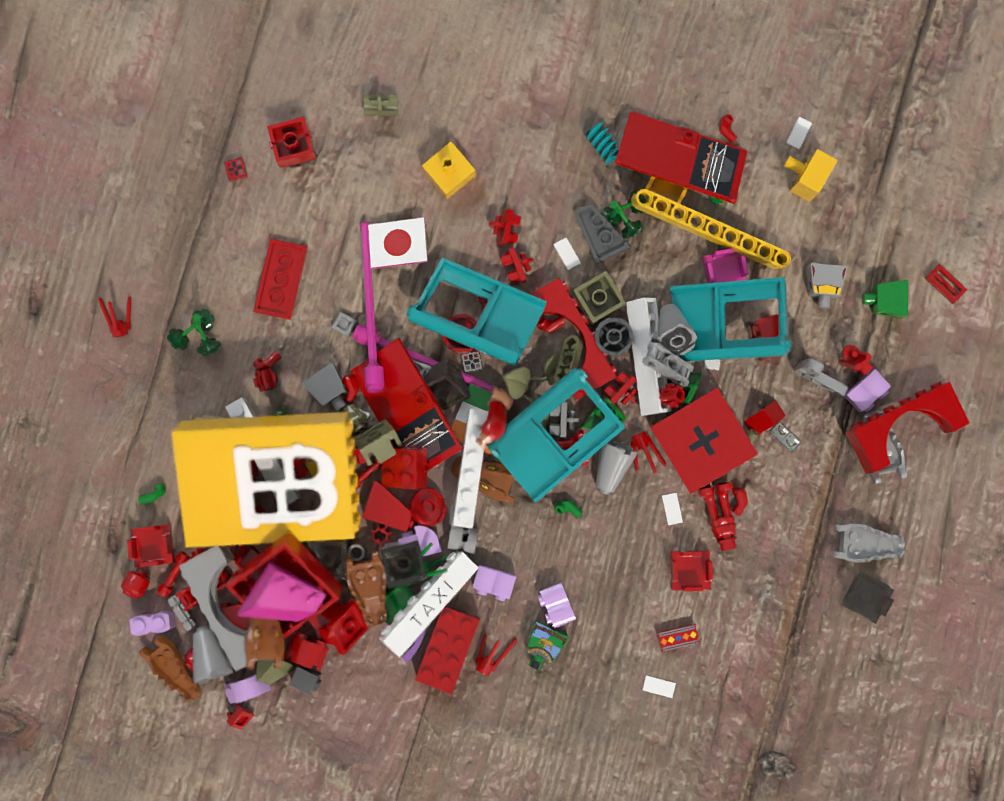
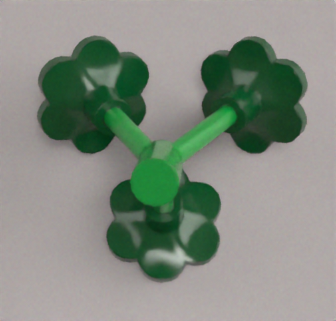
M636 191L630 193V198L627 201L628 204L620 206L616 201H612L610 207H605L603 212H601L615 229L622 222V219L624 220L625 228L621 231L624 239L636 236L643 228L640 220L631 221L623 213V209L631 207L632 212L635 214L639 212L644 213L632 205L631 199L637 193ZM639 195V201L642 204H645L646 200L643 195Z
M207 309L195 311L191 320V326L185 331L172 328L169 330V335H167V340L174 349L180 348L185 350L189 343L187 334L195 328L202 337V342L197 348V352L201 353L202 356L215 353L221 345L220 341L215 338L209 339L204 334V331L212 330V323L215 321V317L210 315Z

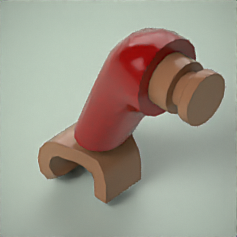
M494 386L490 401L486 403L489 410L485 422L480 427L482 431L479 434L480 438L475 440L478 445L485 449L488 448V443H491L493 440L497 441L504 434L507 423L506 411L510 409L514 400L502 388L499 389Z

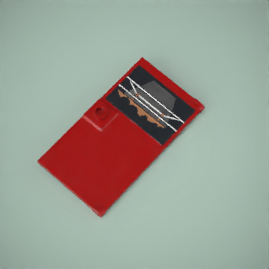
M630 111L615 164L735 204L748 150L701 135L684 127H677Z
M397 338L377 352V362L384 370L383 391L377 393L367 392L364 368L368 367L369 358L350 371L379 423L386 419L398 435L397 437L402 446L428 448L427 464L430 465V469L464 449L400 338ZM394 439L390 440L392 445H397Z

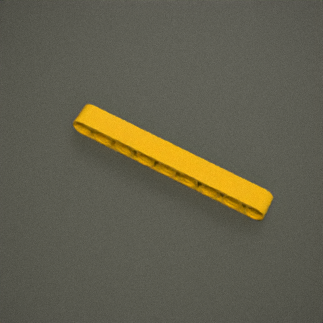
M642 189L632 196L631 202L636 209L727 249L733 248L734 252L765 266L779 269L790 264L791 257L787 251L650 190ZM639 195L645 197V204L639 201ZM657 202L662 204V206H663L662 212L659 211V210H657V208H656V203H657ZM674 210L680 213L679 219L674 217ZM691 218L696 219V227L691 224ZM709 225L714 228V234L708 231ZM726 233H729L731 236L730 242L726 240ZM744 240L748 243L747 249L743 247ZM760 248L765 251L764 257L760 255ZM778 255H779V256L781 257V259H782L781 264H779V263L777 262V256H778Z

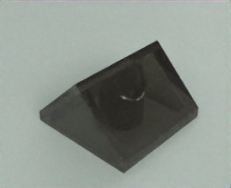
M344 539L308 541V551L334 577L347 578V542Z
M418 540L380 549L388 588H410L427 579Z

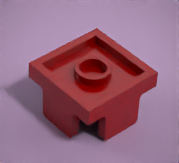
M171 524L131 529V539H127L129 559H134V568L175 563Z
M709 550L670 551L672 591L711 590L713 562L710 561Z
M350 599L347 603L340 604L334 602L322 613L323 618L330 620L326 624L327 628L321 626L318 629L325 643L335 646L338 654L345 655L368 630V626L365 624L363 614L356 600Z

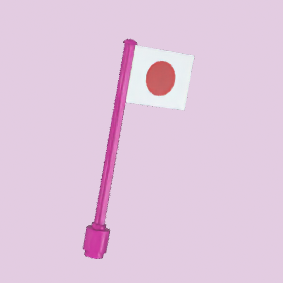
M425 218L378 224L362 222L359 225L362 234L369 364L368 367L364 368V379L367 392L370 393L381 392L384 387V370L377 362L372 269L428 262Z

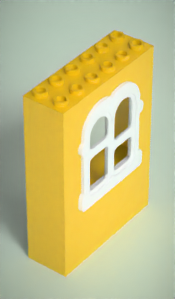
M349 412L181 421L172 431L186 547L274 543L289 531L299 541L355 538L356 531H359V524H361V513L357 512L359 506V494H356L358 477L354 475L356 456L352 455L353 449H355L354 437H351L353 419L349 418ZM307 456L315 459L319 465L317 476L309 480H296L292 463L294 457ZM282 458L284 461L285 480L253 482L251 480L249 461L251 459ZM311 488L320 493L322 504L317 510L288 512L285 495L287 489ZM264 490L276 491L278 512L257 514L254 510L253 492Z

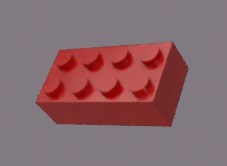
M446 605L440 612L415 681L452 695L480 617Z

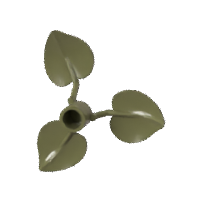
M554 354L547 360L544 370L546 376L543 378H530V371L525 367L517 368L504 375L503 378L510 396L514 399L522 396L532 404L534 401L524 394L529 389V381L548 380L549 385H555L557 382L554 379L560 354ZM550 414L541 421V425L545 430L550 423Z

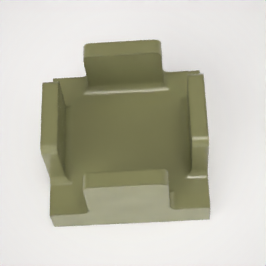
M386 419L354 438L355 445L369 466L372 464L367 456L370 452L375 455L379 463L396 454L390 443L391 439H394L399 447L402 446L397 437L398 435Z

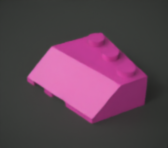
M269 562L237 615L242 617L300 621L316 612L326 594L319 586Z

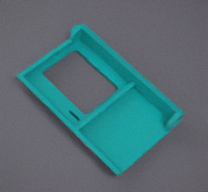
M784 277L670 286L672 304L678 306L697 335L694 348L683 355H678L682 360L701 361L787 356L788 352L791 351V341L788 340L787 287ZM766 299L778 300L779 335L777 337L741 340L726 339V303Z

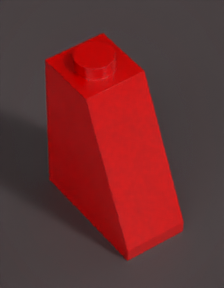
M374 480L362 518L405 532L409 528L412 529L415 520L410 513V509L385 486H382L381 482Z

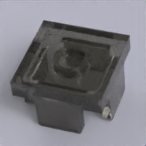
M858 570L840 605L876 624L879 617H885L892 606L894 599L890 597L894 590L884 582Z

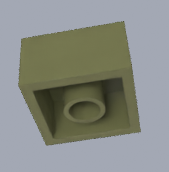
M607 271L587 281L572 292L591 326L623 308L626 304Z

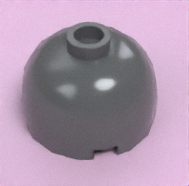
M607 318L596 328V345L606 355H622L632 345V328L629 323L621 318Z

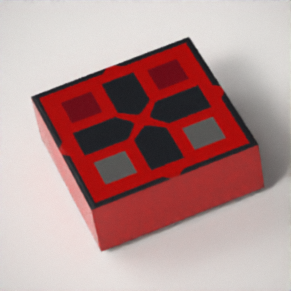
M242 157L224 162L229 181L248 177Z

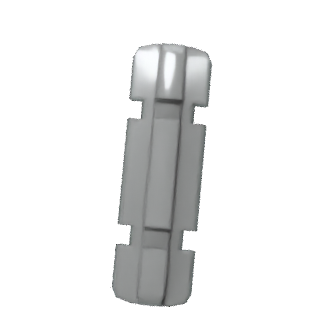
M175 595L170 597L167 601L171 607H174L173 611L180 622L184 623V628L187 631L194 628L196 623L193 618L190 619L191 615L188 611L184 612V606L180 603V599L176 598Z

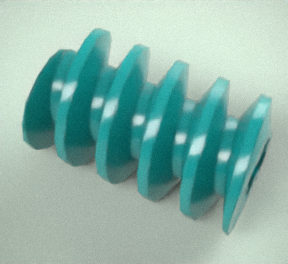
M600 122L591 127L584 136L588 135L586 140L588 142L592 141L591 147H597L595 152L601 153L600 158L606 159L604 164L609 165L615 161L620 146L615 147L618 140L611 141L610 139L613 134L606 135L609 129H602L601 127L604 122Z

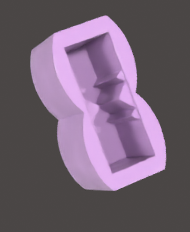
M874 369L846 392L845 398L858 412H868L875 406L873 402L877 398L881 400L889 393L888 389L891 386Z
M479 565L472 588L476 589L478 594L486 596L487 593L495 595V599L505 601V599H510L516 575Z
M561 582L540 590L541 595L538 596L542 607L546 606L548 613L545 614L549 625L553 624L554 628L576 620Z
M173 611L142 614L129 620L131 634L136 636L145 635L150 632L161 633L176 626L175 612Z

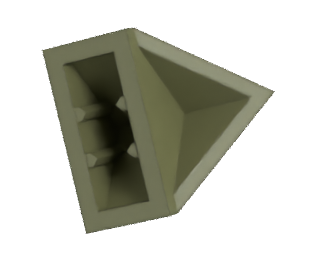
M283 655L281 668H274V659H258L256 681L271 685L297 669L298 666L289 658L285 659V655Z

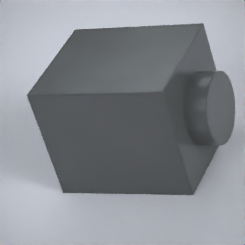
M299 665L289 685L310 695L314 690L317 691L322 682L319 679L321 673Z

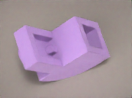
M423 525L414 526L416 534L413 535V531L401 534L402 538L398 539L400 547L419 542L421 551L429 543H433V546L423 556L442 551L437 533L430 527Z
M256 674L224 685L230 704L251 699L271 690L270 685L256 681Z

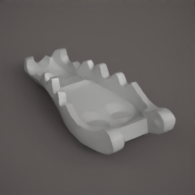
M878 410L868 412L863 417L864 422L868 421V416L875 413H878V415H880L884 412ZM892 428L887 438V453L891 465L876 473L869 474L874 484L881 483V474L897 471L900 479L907 478L904 450L901 447V443L897 441L896 434Z
M862 524L835 525V531L841 532L840 549L839 551H833V558L851 562H869L887 557L902 558L905 552L903 536L891 535Z

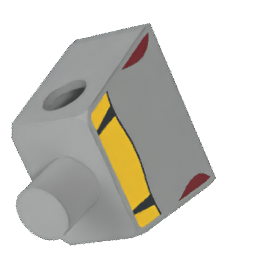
M810 263L806 266L808 293L810 297H819L818 308H830V299L840 297L847 266Z

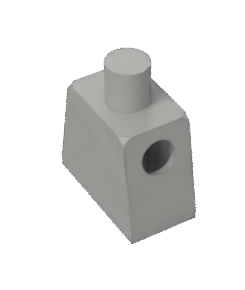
M330 363L302 383L324 407L332 403L336 411H340L346 406L341 396L347 393V389L342 383V378L335 364Z

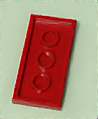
M270 238L253 310L254 313L292 320L308 251L307 246Z

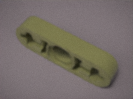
M576 335L567 337L563 343L554 375L556 382L561 380L572 369H577L583 343ZM573 358L571 363L565 365L567 359Z

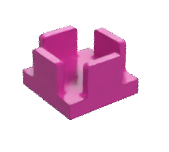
M733 248L715 251L711 255L702 257L707 283L746 280V276L749 274L745 256L734 252Z

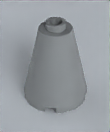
M675 304L663 306L659 316L658 344L671 353H676L677 356L689 352L694 348L695 340L697 339L695 330L678 306Z
M613 441L612 444L606 443L599 449L596 487L599 488V492L609 495L610 492L616 490L637 456V450L633 451L632 447Z
M208 626L197 628L196 633L193 634L194 683H203L210 681V679H217L232 674L233 667L224 650L220 647L215 632L208 629Z

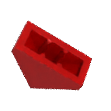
M774 400L743 422L749 430L752 429L761 434L775 426L786 415L777 401Z

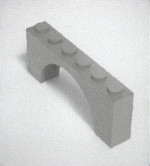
M219 545L210 548L179 567L183 578L187 580L192 595L196 597L200 604L201 612L206 615L211 630L215 632L220 647L227 654L231 666L237 671L246 666L244 650L246 630L231 623L219 606L217 598L219 576L224 567L235 559L228 545Z

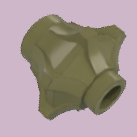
M356 404L345 407L342 412H349V418L353 419L352 432L355 431L357 434L364 432L367 428L365 426L368 423L367 420L371 415L360 410Z

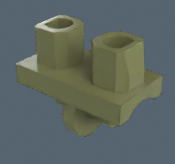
M364 95V116H398V95Z

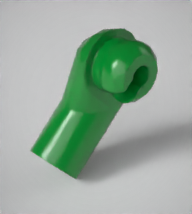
M163 483L154 485L155 492L140 495L138 497L139 503H151L165 495V485Z
M571 500L559 501L554 507L557 514L570 512L576 518L583 513Z

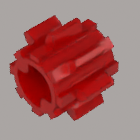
M266 369L255 373L253 382L255 388H259V392H264L276 388L278 379L276 373L272 372V369Z
M674 383L665 384L666 388H662L659 391L661 403L665 404V406H670V408L678 407V403H682L685 399V392L679 385H674Z
M377 524V530L370 529L373 536L369 540L374 539V546L380 543L382 548H384L385 542H392L389 535L393 534V532L387 531V525L381 528V525ZM379 530H381V533L386 534L384 541L376 537Z

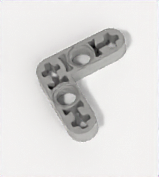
M811 358L798 363L794 371L795 373L835 395L845 396L848 387L822 373L824 368L822 363Z

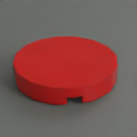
M425 488L415 492L409 503L413 519L426 527L440 523L446 516L447 506L444 502L445 499L442 494L432 488Z

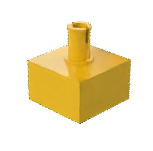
M449 142L422 165L423 172L446 199H449L476 176V170L452 142Z
M819 149L809 157L805 164L789 156L784 167L798 174V178L790 191L810 202L819 194L838 160Z

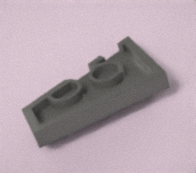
M592 203L574 211L596 263L603 262L632 247Z

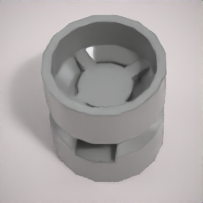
M452 526L447 549L458 551L462 548L464 552L474 554L479 529L467 528L465 530L462 527ZM463 536L468 538L467 542H462Z

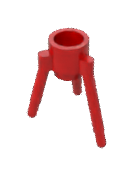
M130 296L127 300L126 323L123 320H116L112 303L109 301L110 319L102 298H98L112 337L128 335L127 330H131L132 298Z
M642 432L631 437L633 442L630 445L633 451L637 450L636 448L644 450L654 474L657 473V470L647 448L649 445L662 465L666 466V462L653 444L650 435L647 436L646 432ZM637 456L634 459L635 471H639Z
M484 634L479 655L475 661L477 663L475 669L481 674L489 676L491 671H495L498 664L517 642L516 638L494 663L492 658L500 641H496L489 656L484 655L482 658L487 634Z

